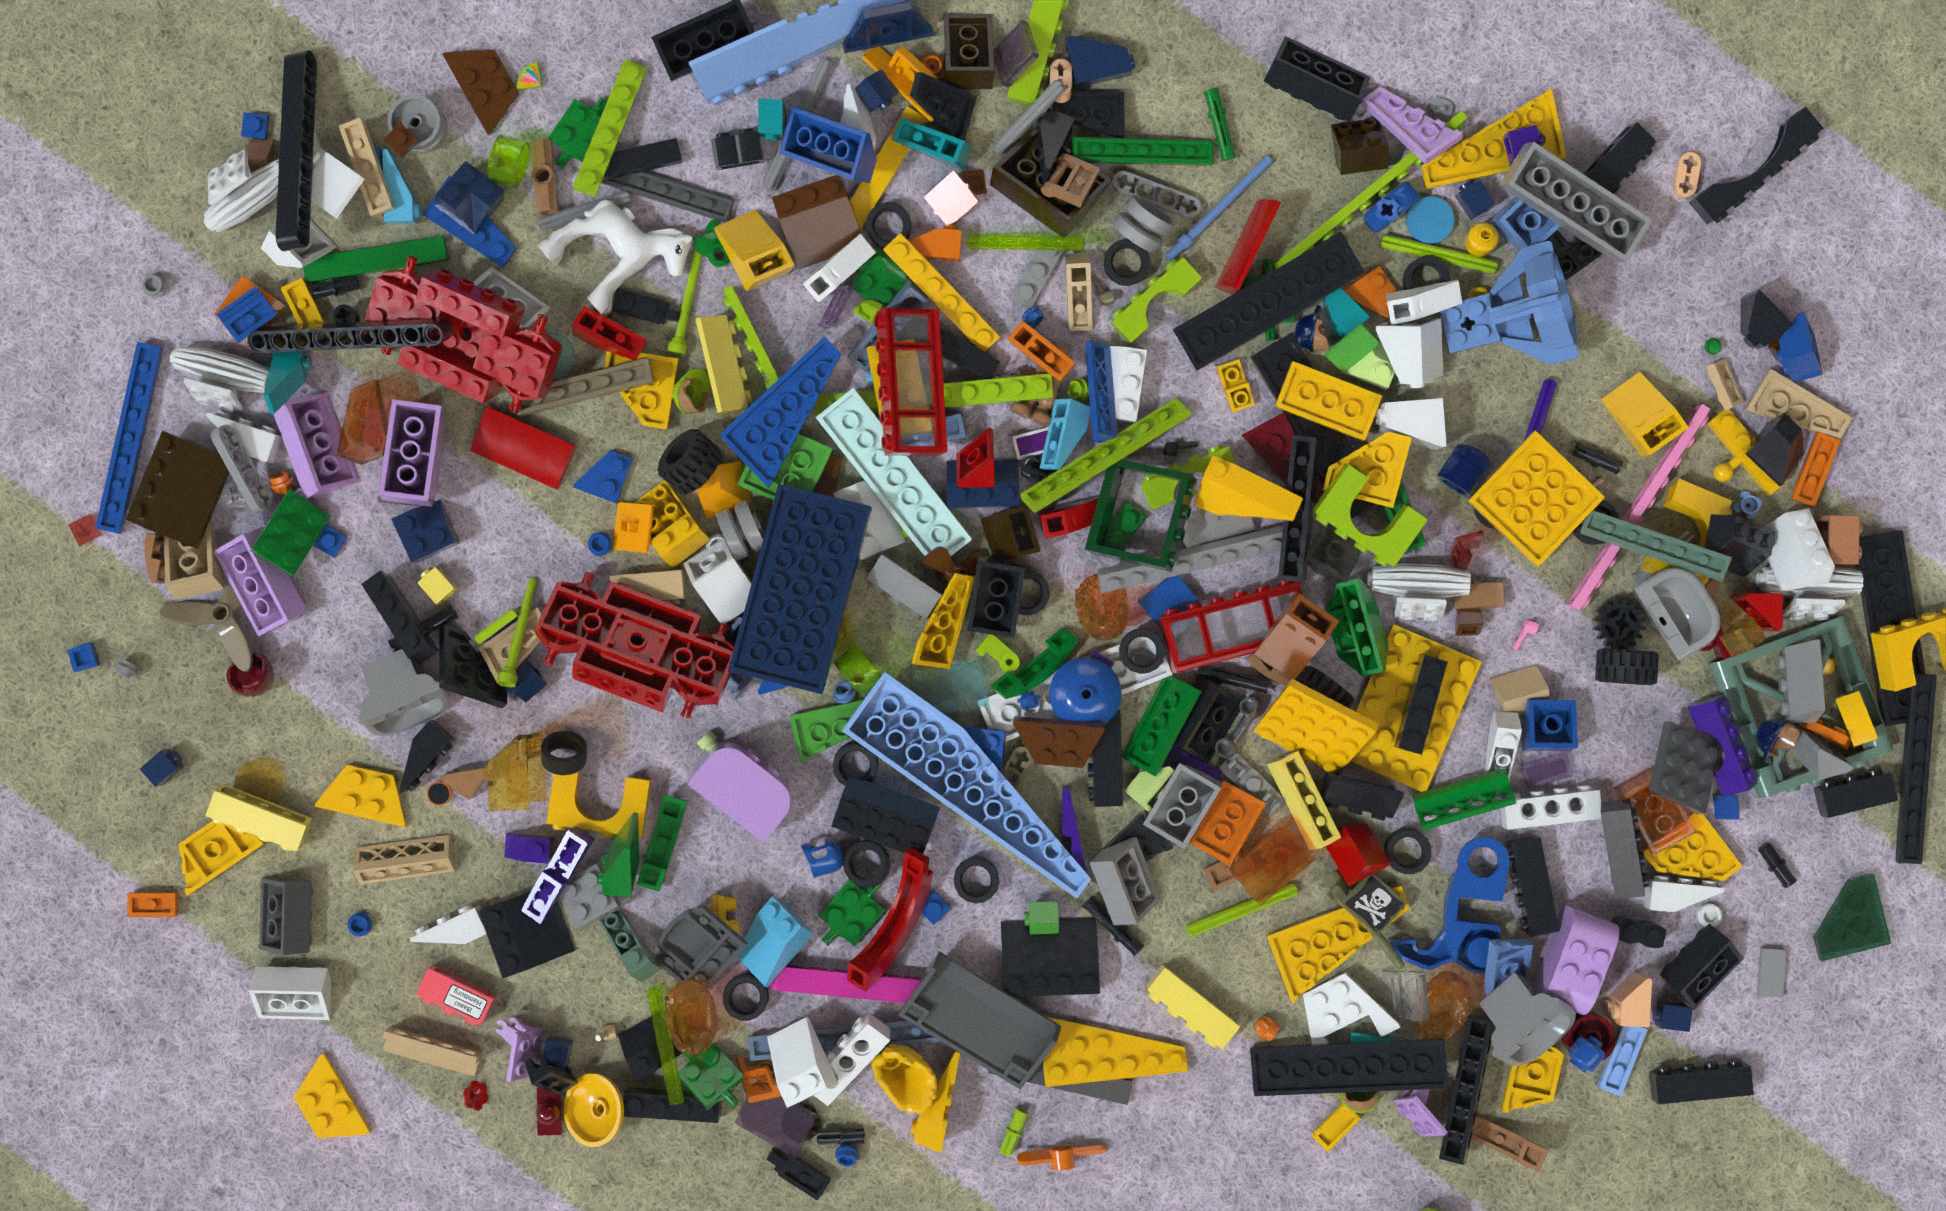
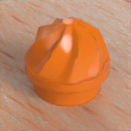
M280 471L269 477V487L276 494L285 495L287 490H291L293 487V478L288 475L287 471Z
M1261 1017L1255 1023V1031L1262 1040L1271 1041L1280 1028L1276 1024V1020L1270 1017Z

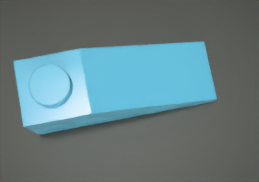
M382 149L383 174L396 208L384 213V222L388 225H418V218L422 216L421 205L417 204V199L394 155L389 150Z
M1055 399L1040 469L1060 470L1087 430L1091 412L1089 406L1073 399Z

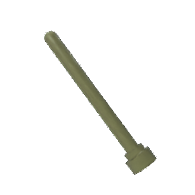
M1339 869L1323 880L1328 888L1338 885L1346 896L1350 893L1344 885L1345 881ZM1368 930L1395 967L1402 969L1405 965L1404 961L1384 935L1380 932L1376 937Z

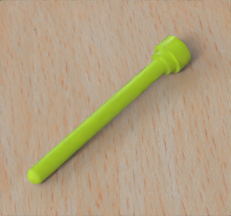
M695 247L675 338H672L667 348V352L686 356L688 347L685 345L686 340L684 338L702 255L696 251Z
M531 577L528 580L506 667L498 674L497 683L505 687H516L518 676L516 675L517 671H515L538 583L535 577Z

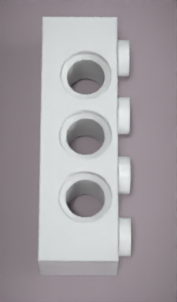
M1592 785L1577 786L1575 791H1568V788H1555L1553 793L1544 794V790L1530 791V796L1521 797L1520 793H1513L1517 804L1500 808L1502 827L1507 830L1602 819L1600 790L1592 789ZM1576 797L1579 805L1576 809L1571 810L1570 801ZM1553 800L1555 809L1548 813L1546 811V804ZM1530 803L1532 807L1531 812L1524 816L1522 807L1524 804Z
M869 1012L863 1018H858L853 1024L852 1030L847 1035L843 1034L840 1037L837 1046L832 1051L829 1050L825 1053L838 1084L814 1096L828 1106L890 1041V1028ZM858 1040H865V1041H867V1042H865V1043H859V1042H857V1041H858ZM848 1056V1057H851V1058H850V1059H843L842 1057Z

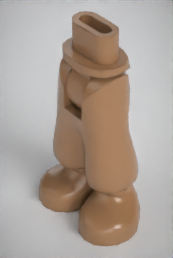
M1056 341L1053 342L1056 348L1065 355H1069L1071 348ZM1038 366L1033 375L1049 373ZM1052 376L1054 398L1014 402L1009 410L1029 419L1033 406L1038 401L1039 405L1033 413L1031 421L1049 427L1051 417L1048 412L1053 409L1062 382H1059Z

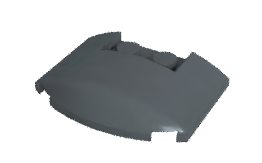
M701 905L682 912L668 924L658 941L657 947L660 948V955H657L655 959L664 970L699 999L747 946L748 942L705 905Z

